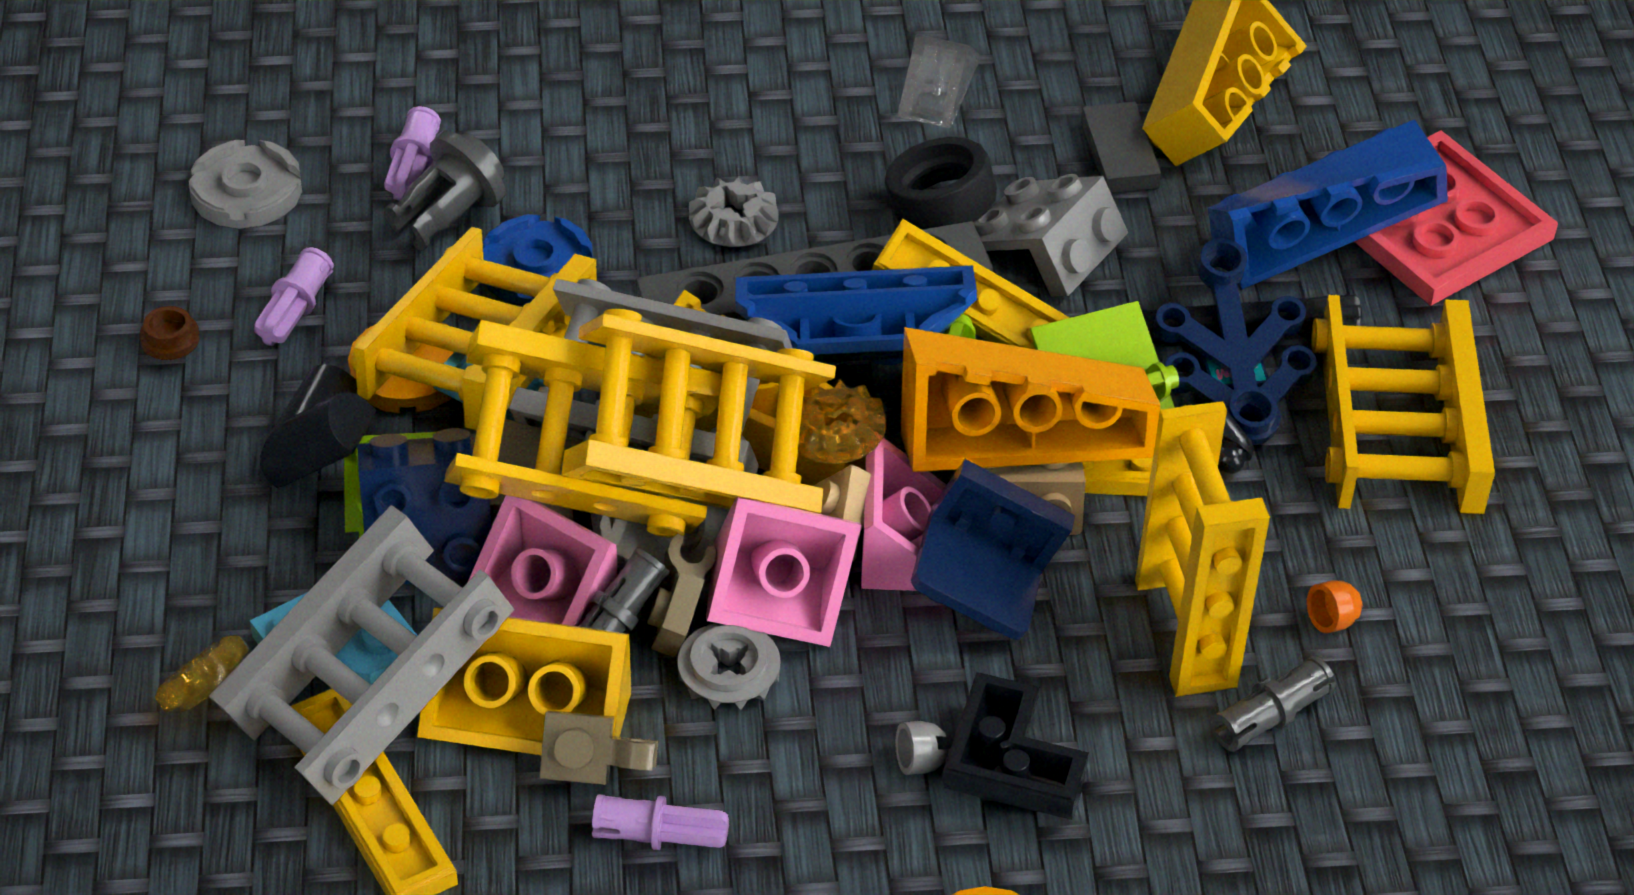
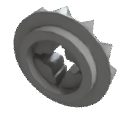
M740 176L731 183H725L721 179L716 178L712 188L698 187L695 200L689 202V221L693 230L703 239L721 246L740 247L757 243L769 236L778 223L779 209H777L775 194L764 192L761 181L748 185L744 184ZM733 205L737 210L743 209V218L740 217L738 212L735 213L731 208H725V206Z
M713 623L692 633L682 644L677 660L679 681L687 685L691 699L706 698L714 710L722 702L735 703L742 710L749 699L756 698L765 701L769 687L779 682L780 653L774 641L765 632L752 631L735 625ZM722 662L727 666H732L738 662L740 663V674L736 675L730 670L718 674V663Z

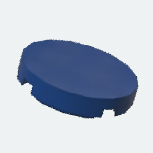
M523 215L504 221L491 230L483 241L484 260L547 277L558 273L574 254L593 258L592 243L583 229L567 219L555 216V222L540 221V215ZM486 285L490 292L509 303L524 306L535 298Z

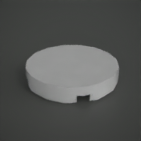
M234 140L213 147L199 157L191 169L192 177L189 181V190L192 205L201 217L216 225L231 228L259 227L281 219L296 206L302 193L298 161L289 150L269 141L259 140L260 146H245V140Z

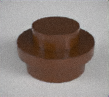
M163 306L151 311L145 317L139 338L142 349L149 356L161 360H174L188 355L197 347L200 333L196 321L190 317L186 310L176 306Z

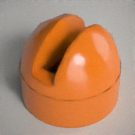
M1331 580L1315 584L1310 588L1307 595V611L1310 620L1322 633L1327 634L1348 628L1359 618L1362 611L1363 603L1360 593L1350 583L1345 581Z

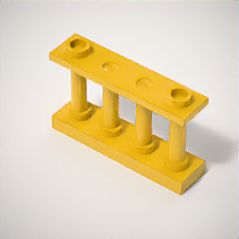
M471 227L453 246L447 248L444 255L365 336L358 339L351 356L352 368L356 371L358 395L369 400L392 375L456 392L460 400L463 401L465 427L477 431L487 375L481 370L482 366L473 364L464 370L411 354L423 343L467 355L469 341L474 332L441 324L450 313L564 338L571 316L565 315L553 291L556 279L577 283L580 279L597 281L596 259L574 254L560 271L552 274L551 277L484 260L482 229ZM479 283L535 298L530 303L520 307L471 294L470 292ZM519 374L517 378L512 379L507 409L510 407L516 388L526 389L535 379L534 377Z
M1328 295L1323 319L1315 318L1313 321L1312 352L1322 354L1332 446L1328 447L1326 451L1325 479L1327 483L1336 484L1338 508H1351L1357 478L1447 482L1448 488H1456L1460 513L1484 514L1495 469L1469 301L1445 299L1440 323H1431L1429 329L1343 325L1340 295ZM1346 349L1428 352L1430 358H1438L1439 365L1436 366V370L1348 367ZM1351 391L1434 394L1436 400H1444L1445 407L1441 413L1353 410ZM1355 434L1440 437L1442 443L1450 444L1451 451L1448 457L1358 454Z
M607 309L602 315L579 327L578 339L606 345L596 434H591L588 440L564 450L561 476L729 510L734 500L740 497L818 514L821 513L823 488L801 484V476L796 474L804 390L834 379L836 366L813 361L814 355L801 349L786 348L772 352L641 322V314L626 309ZM631 351L665 358L655 446L649 447L648 451L627 447V439L621 437ZM690 364L723 371L713 459H708L706 464L686 460V452L680 449ZM747 377L779 384L770 471L764 472L763 476L744 472V464L738 461Z
M485 320L479 322L470 338L466 363L482 366L481 370L487 374L473 454L470 456L457 453L446 469L444 482L460 485L462 493L476 498L493 499L498 497L499 493L645 524L649 533L667 538H673L676 534L682 536L685 533L691 534L706 519L707 506L561 476L560 471L573 394L580 391L581 388L601 392L606 348ZM631 353L621 437L627 439V447H629L635 405H640L642 402L660 405L664 370L663 360ZM694 367L689 368L680 448L686 452V460H690L696 419L701 418L703 415L709 416L719 405L721 373ZM519 374L543 379V384L549 388L535 469L498 462L511 382Z
M1224 401L1161 409L1159 413L1135 583L1138 591L1166 587L1178 619L1169 674L1176 697L1238 688L1270 520L1262 497L1231 501L1219 472L1218 462L1227 415Z

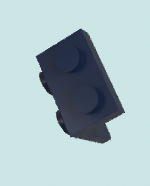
M450 428L434 433L431 438L407 440V437L401 434H383L373 437L369 443L357 444L364 533L392 505L410 519L434 550L425 560L451 580L468 579L492 528L489 499L466 495L460 491V485L447 483L444 480L446 469L457 453L472 456L476 434H470L465 429ZM406 580L403 584H412V583L409 582L408 580Z
M964 459L931 507L912 573L911 583L917 591L926 595L931 600L942 603L970 617L992 631L999 632L1014 640H1020L1030 626L1042 571L1072 532L1075 515Z

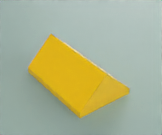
M434 607L432 620L444 607ZM507 617L498 631L480 646L420 711L417 737L542 756L545 712L547 711L614 716L613 736L620 737L631 695L629 634Z

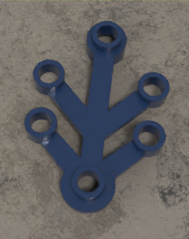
M1216 238L1203 246L1197 265V272L1203 283L1213 290L1222 338L1191 318L1189 311L1178 303H1166L1157 310L1153 330L1155 335L1163 342L1178 343L1183 341L1227 371L1232 387L1231 389L1201 370L1199 361L1193 355L1178 352L1168 357L1165 366L1173 365L1175 368L1185 369L1190 373V376L1179 377V387L1171 389V391L1176 393L1192 391L1208 403L1224 401L1227 411L1251 439L1252 445L1261 444L1270 440L1278 430L1281 413L1277 405L1294 386L1305 385L1312 379L1317 359L1315 354L1305 346H1290L1284 350L1278 369L1261 387H1257L1254 369L1283 336H1293L1301 330L1306 316V308L1295 297L1282 296L1277 298L1271 306L1269 316L1248 338L1237 287L1244 274L1247 255L1244 248L1236 241L1227 238ZM1214 267L1224 268L1228 272L1218 271ZM1288 312L1296 319L1285 320L1278 313ZM1174 319L1181 324V326L1170 327L1163 322V320ZM1298 361L1302 363L1306 367V369L1296 370L1292 368L1288 362ZM1251 415L1258 420V422H1251L1245 420L1241 416Z

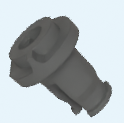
M448 130L442 131L430 142V153L434 163L408 186L399 202L389 204L384 209L386 221L396 234L403 231L421 214L410 225L417 238L413 241V245L419 251L425 250L430 245L431 237L437 232L448 228L473 203L478 206L495 207L506 195L503 183L505 172L502 164L491 149L472 134L465 132L457 134ZM438 196H440L428 209H426Z

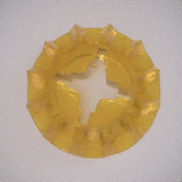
M841 379L835 388L825 390L819 385L813 387L810 396H803L798 453L807 459L824 464L848 463L868 455L879 445L886 431V417L881 398L870 397L865 385L848 389ZM846 412V423L836 420L830 426L825 425V416L836 418L841 413Z
M236 635L224 636L218 642H213L206 649L197 653L192 659L180 666L175 673L166 678L165 682L158 687L155 699L165 713L179 708L181 712L193 708L207 699L243 661L242 658L249 652L250 647L240 636Z

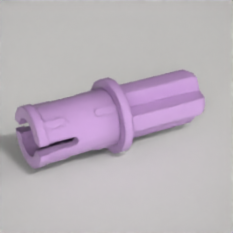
M413 107L408 111L401 136L393 141L390 148L392 162L384 182V188L393 193V199L398 201L402 199L408 186L430 167L433 162L430 153V142L439 131L441 119L435 111L427 107Z
M313 247L303 249L287 276L278 279L271 289L272 298L254 324V332L262 337L264 344L273 346L275 343H284L301 316H306L313 311L316 305L315 296L333 272L334 263L325 252Z
M598 794L593 811L592 836L599 839H624L651 843L653 850H660L662 842L720 848L725 845L727 840L729 818L728 814L719 810L667 805L665 796H658L656 801L623 799L622 797Z

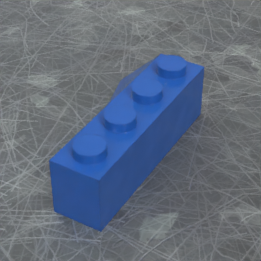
M1414 119L1395 128L1382 130L1372 138L1344 150L1333 151L1323 159L1295 171L1282 173L1267 183L1241 194L1228 196L1220 203L1208 207L1212 240L1227 238L1236 241L1244 248L1247 255V264L1243 277L1238 283L1242 290L1447 202V168Z

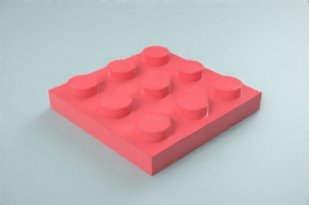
M1442 130L1427 138L1446 164L1448 201L1354 241L1430 306L1552 241L1558 226L1556 220Z

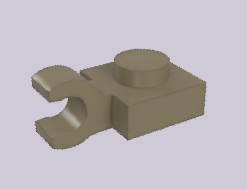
M676 534L673 537L664 555V565L670 571L669 575L673 579V586L670 591L659 588L647 620V624L657 627L650 649L671 657H675L687 636L705 581L704 578L708 575L716 559L715 547L708 545L699 563L692 564L686 562L680 554V548L684 541V536Z
M547 711L545 712L539 779L606 785L609 783L610 765L652 771L653 767L656 768L659 740L613 736L614 716Z

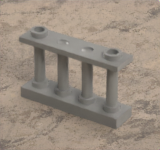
M556 279L553 291L565 315L571 316L564 336L565 339L588 344V341L578 339L580 326L602 315L607 309H626L641 314V322L772 352H777L779 349L792 348L787 330H783L775 322L764 318L753 317L748 322L614 292L606 285L591 279H580L577 283ZM631 351L632 354L645 356L643 353ZM690 364V367L702 369L701 366ZM747 377L738 461L744 464V472L756 474L759 467L750 442L746 441L742 433L760 379ZM543 386L537 392L517 387L509 407L515 421L542 428L549 388ZM572 400L567 430L568 436L584 440L588 430L596 433L599 400L595 402V405ZM634 414L629 440L630 447L648 451L649 447L655 446L658 414H654L652 418ZM716 427L712 428L710 432L694 429L690 453L691 461L706 464L708 459H713Z
M392 505L209 695L217 706L254 741L271 725L301 749L306 755L294 768L332 806L349 787L353 786L361 778L363 772L480 646L498 631L501 624L515 610L489 575L482 570H479L462 588L425 560L434 550L410 519ZM406 580L444 607L418 636L380 608ZM361 628L398 655L372 685L335 657ZM315 676L352 704L326 734L289 706L293 699Z

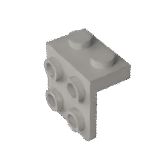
M1067 174L1057 179L1035 180L1034 177L1021 178L1008 185L1004 190L1005 195L986 214L973 222L986 251L1029 249L1051 297L1069 296L1128 234L1103 176L1078 177L1076 174Z

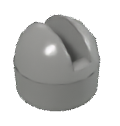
M901 722L898 725L895 739L896 756L901 771L905 775H912L937 770L948 756V750H938L937 741L946 739L945 732L931 722Z

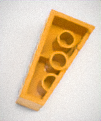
M904 327L900 435L912 472L956 470L964 459L982 468L1153 458L1160 402L1144 368Z

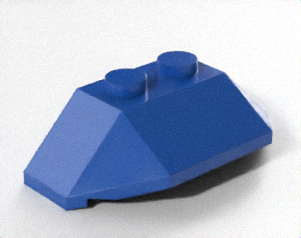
M973 265L736 277L735 287L736 312L747 321L750 318L759 317L775 322L783 330H787L793 349L811 352L814 355L813 361L829 365L862 360H871L880 365L903 362L904 327L943 334L977 300Z

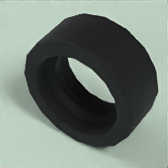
M949 136L930 139L912 146L893 160L887 168L885 175L886 190L897 221L900 224L902 219L921 230L970 221L974 222L986 214L996 200L997 185L989 156L980 143L968 138ZM958 180L942 188L924 190L940 182Z

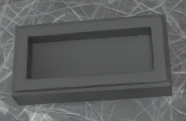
M1136 102L1083 106L1081 123L1099 176L1104 177L1110 192L1159 188L1161 172L1148 135L1142 129L1144 124Z

